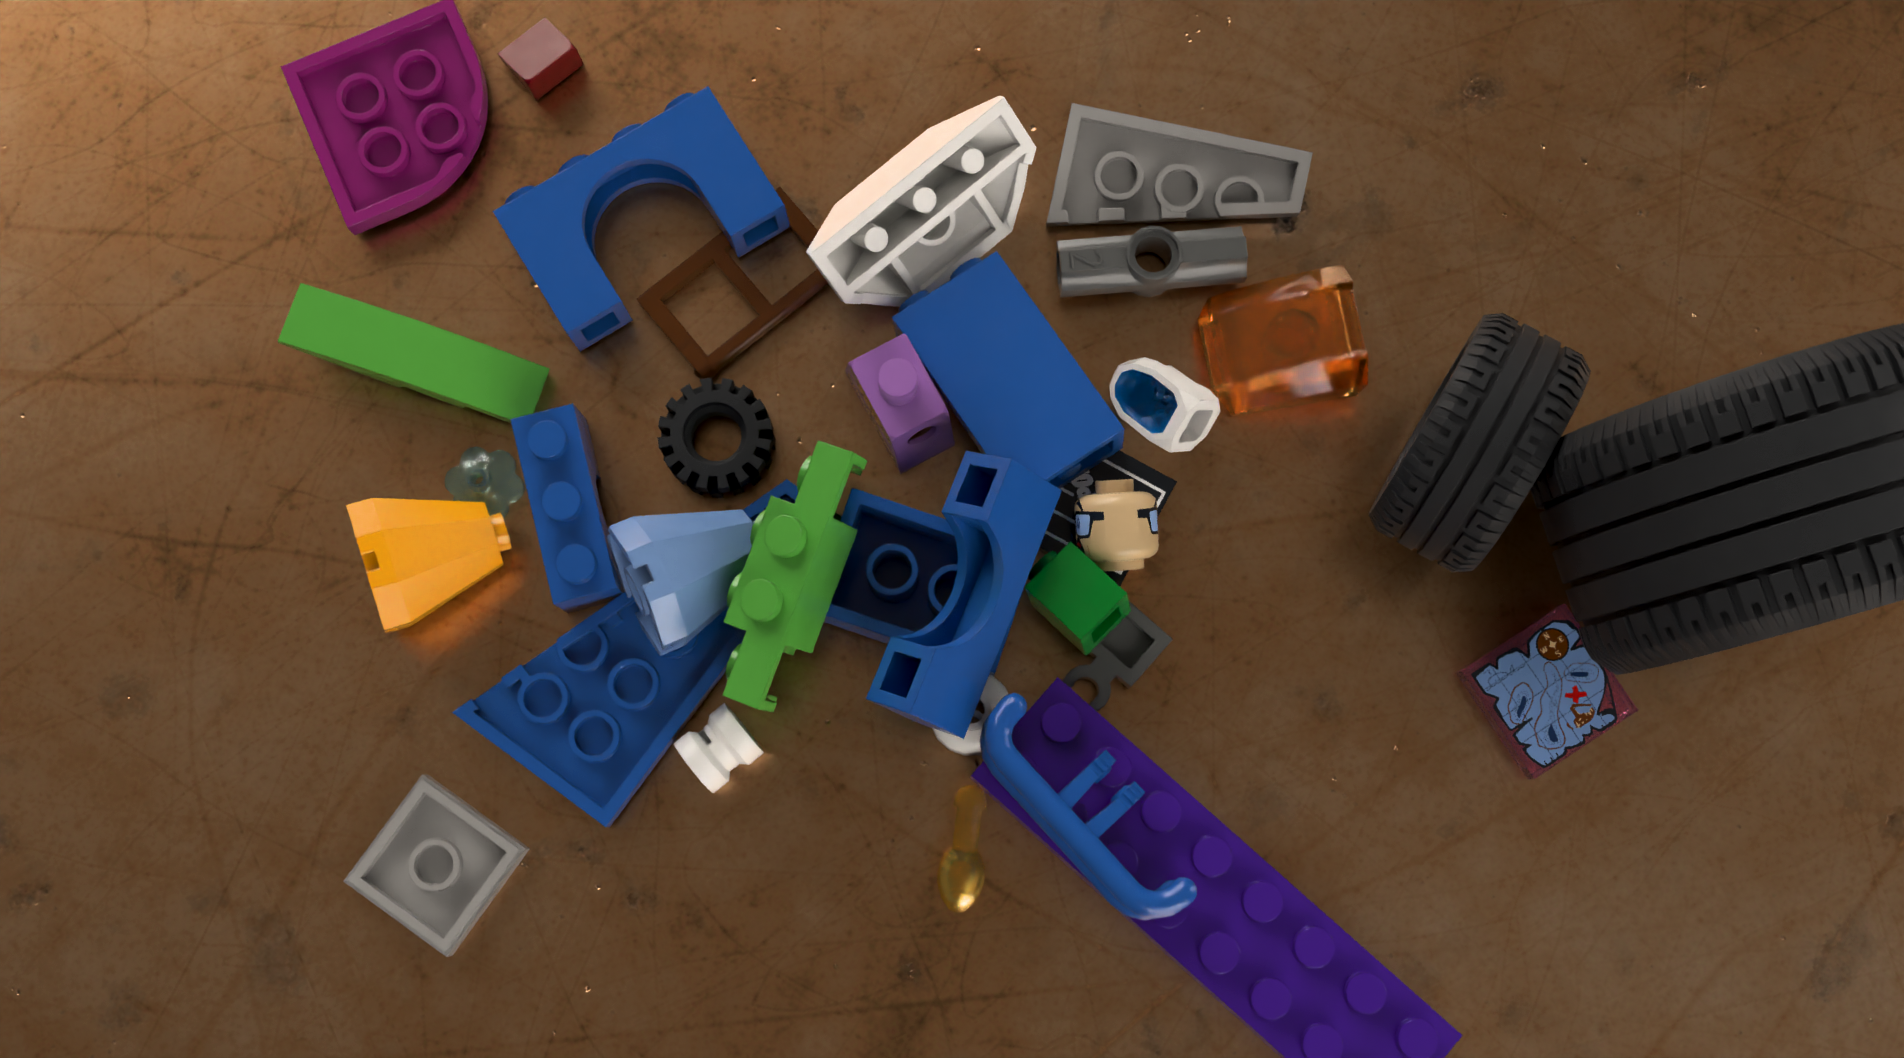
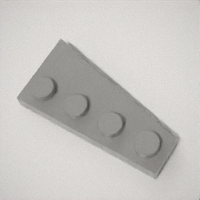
M1072 103L1046 227L1296 217L1301 211L1313 152Z

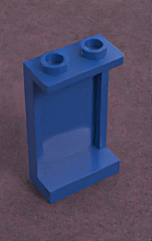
M997 251L983 260L973 258L964 262L952 273L948 282L930 293L924 290L910 296L901 304L898 313L892 316L896 337L904 333L907 335L935 387L982 454L1013 459L1060 489L1123 448L1124 427Z

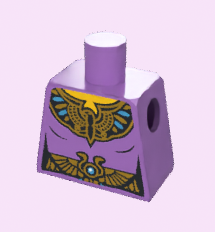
M905 333L848 363L845 370L846 375L900 474L955 446L950 416L946 405ZM931 426V429L922 436L909 440L918 431Z

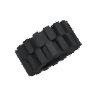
M711 378L700 379L702 386L692 389L690 384L680 389L683 396L676 401L671 397L665 405L669 412L666 417L660 416L658 427L661 430V437H657L659 449L663 453V459L674 476L683 485L689 486L693 492L700 495L703 492L710 493L712 498H724L723 493L732 492L736 496L743 493L742 487L750 482L755 486L762 479L760 476L764 468L769 469L773 461L771 452L772 449L775 450L776 442L773 434L774 428L760 399L757 400L752 390L745 385L739 388L735 386L733 380L722 378L721 384H714ZM713 416L728 417L735 421L741 429V442L737 451L729 458L721 461L707 460L701 457L694 448L693 439L697 427L704 420Z

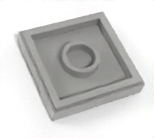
M422 774L343 882L444 956L450 957L456 952L530 848L431 776Z

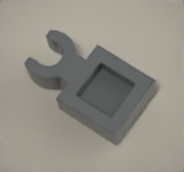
M1130 601L1131 612L1089 653L1094 658L1093 662L1090 665H1080L1073 668L1063 679V682L1070 688L1080 679L1092 681L1096 686L1097 693L1095 699L1089 705L1096 711H1099L1108 702L1111 693L1110 682L1115 677L1128 689L1131 688L1173 640Z

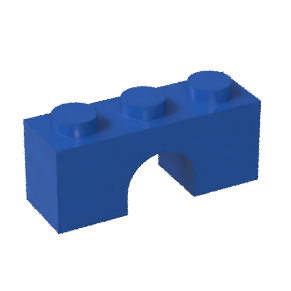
M573 403L510 419L553 604L563 611L571 613L611 602L624 593L625 590L621 584L607 542V535L610 533L608 532V526L602 512L596 486V480L601 479L587 419Z

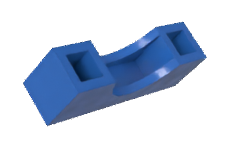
M970 451L965 452L941 511L954 533L958 552L957 574L952 592L941 612L927 626L911 634L891 636L867 694V700L919 724L963 739L965 738L1062 492L1061 489L1013 459Z

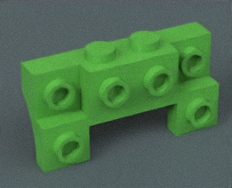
M818 440L813 455L809 456L800 468L797 478L798 495L795 503L771 496L766 510L757 516L751 530L750 542L752 547L743 571L732 581L727 594L728 611L723 622L745 630L746 633L742 643L733 650L727 662L726 678L728 681L722 696L758 710L774 713L778 697L768 694L782 653L794 655L796 649L808 653L813 652L858 532L857 529L841 522L842 516L836 513L849 474L853 473L861 476L867 464V460L856 453Z

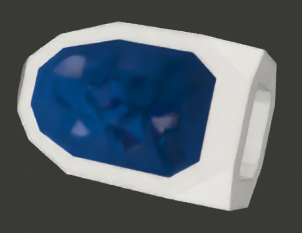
M1146 357L1129 360L1118 365L1109 385L1110 399L1119 417L1150 442L1170 453L1191 451L1207 436L1221 412L1219 399L1208 388L1195 383L1173 366L1164 365Z

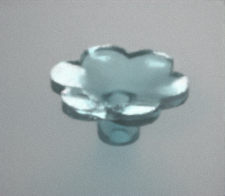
M471 447L462 454L460 465L451 468L445 476V487L454 495L453 501L485 502L489 515L501 512L503 518L508 514L509 504L518 501L525 491L523 480L515 474V459L504 450L488 453L481 447ZM483 476L482 482L476 484V480Z

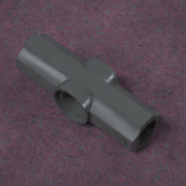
M1148 226L1141 228L1133 235L1059 240L1056 242V271L1060 297L1133 292L1138 296L1153 297L1162 294L1167 289L1244 283L1247 279L1248 252L1246 236L1243 234L1242 226L1175 232L1160 226ZM1153 252L1164 260L1166 268L1156 273L1148 272L1138 265L1135 257L1139 253Z

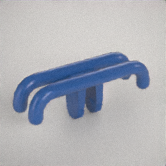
M1010 693L1004 696L984 721L979 740L982 759L991 774L1103 897L1125 916L1145 921L1174 916L1188 907L1197 895V887L1191 879L1179 877L1176 880L1164 882L1154 891L1146 889L1098 839L1143 796L1145 791L1135 781L1130 785H1124L1111 797L1110 803L1084 823L1071 808L1093 783L1097 784L1111 771V766L1116 760L1107 750H1104L1057 794L1013 744V728L1027 711L1025 698L1017 693Z

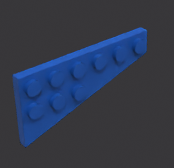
M786 479L744 508L743 511L751 521H755L757 516L766 510L771 496L795 503L798 495L797 486ZM624 592L560 636L557 642L525 665L520 664L501 678L502 681L476 699H470L452 713L603 826L610 827L724 675L731 653L742 643L746 631L723 622L728 608L686 645L659 656L642 630L635 615L640 610L633 596L628 598Z

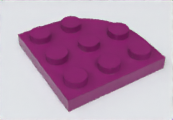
M454 0L439 1L281 66L346 226L354 235L410 213L440 196L463 174L472 161L483 137L488 115V87L485 72Z

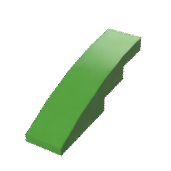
M303 283L299 285L278 339L280 344L397 388L404 386L460 408L466 406L511 423L510 419L534 413L550 370L547 367L433 325Z

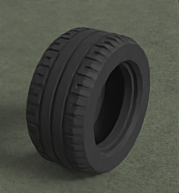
M1504 313L1483 315L1433 396L1369 511V517L1376 530L1389 538L1394 536L1399 544L1410 550L1417 549L1419 555L1430 561L1437 560L1438 565L1451 572L1474 570L1486 557L1512 520L1568 425L1590 377L1591 370L1583 355L1567 346L1561 348V342L1546 334L1540 336L1538 330L1525 323L1522 326L1518 325L1517 320Z

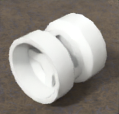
M725 703L709 715L708 724L700 732L688 731L673 743L686 764L712 793H715L729 782L730 771L733 768H736L739 764L750 765L764 753L748 729Z

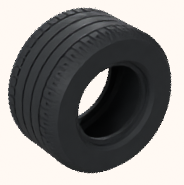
M1904 323L1848 336L1721 375L1626 409L1560 438L1530 490L1537 509H1544L1539 515L1549 545L1558 547L1552 554L1562 583H1570L1571 588L1565 590L1575 621H1583L1584 627L1579 628L1578 631L1584 648L1593 661L1616 675L1633 673L1750 644L1904 600Z

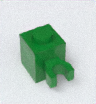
M1071 541L1059 553L1052 550L1045 554L1033 566L1028 575L1030 582L1025 586V590L1031 605L1085 656L1131 612L1127 592Z

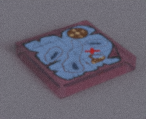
M1565 603L1555 607L1456 672L1528 780L1536 779L1638 711V708L1613 672L1591 659L1584 648L1578 631L1581 626L1575 621L1573 614Z

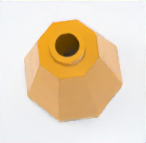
M370 498L346 505L385 634L412 626L503 565L501 552L511 549L508 531L501 512L489 515L485 502Z

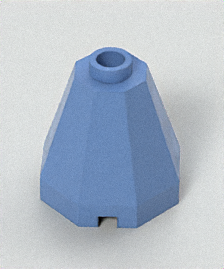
M742 509L633 516L609 526L608 532L610 534L607 535V542L621 584L627 597L633 596L640 610L635 615L642 630L659 656L686 645L728 608L727 594L734 578L743 571L752 547L750 535L755 521H751Z

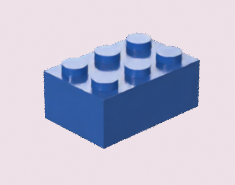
M852 488L840 521L857 529L858 532L824 622L888 644L891 636L907 635L924 628L936 618L945 606L952 592L957 574L958 552L956 540L946 519ZM1019 601L1017 603L1010 624L1008 626V629L1006 631V634L996 656L990 675H995Z

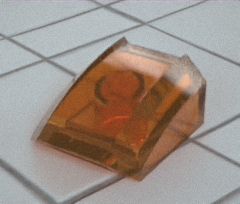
M1343 265L1287 275L1209 297L1197 319L1211 390L1232 416L1357 396L1368 385V352L1365 348L1354 297L1353 280Z

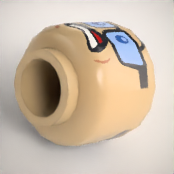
M1134 479L1095 481L1096 494L1083 495L1075 502L1076 547L1103 571L1144 569V559L1150 558L1159 549L1156 498L1148 492L1134 491Z

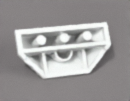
M997 96L928 128L833 206L806 253L839 299L845 304L862 303L900 307L905 300L915 293L924 290L930 293L948 282L952 273L960 265L970 259L982 257L1012 232L1025 188L1028 165H1032L1037 147L1005 97Z

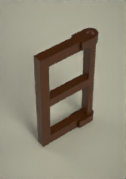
M778 187L775 191L785 205L790 229L808 249L818 230L783 189ZM721 232L636 298V300L694 369V374L701 379H712L720 369L828 285L818 269L771 305L730 257L728 252L733 248L724 233ZM712 264H715L758 314V317L707 356L665 306L664 302Z

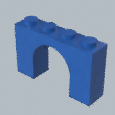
M708 86L695 94L685 93L676 97L666 106L664 112L643 124L636 123L626 126L615 134L611 143L590 155L583 154L571 158L560 167L558 174L537 186H525L516 190L506 199L503 206L493 211L559 322L579 351L586 349L633 321L600 267L595 252V233L598 222L608 205L623 192L647 183H668L688 190L706 206L738 258L790 228L784 203Z

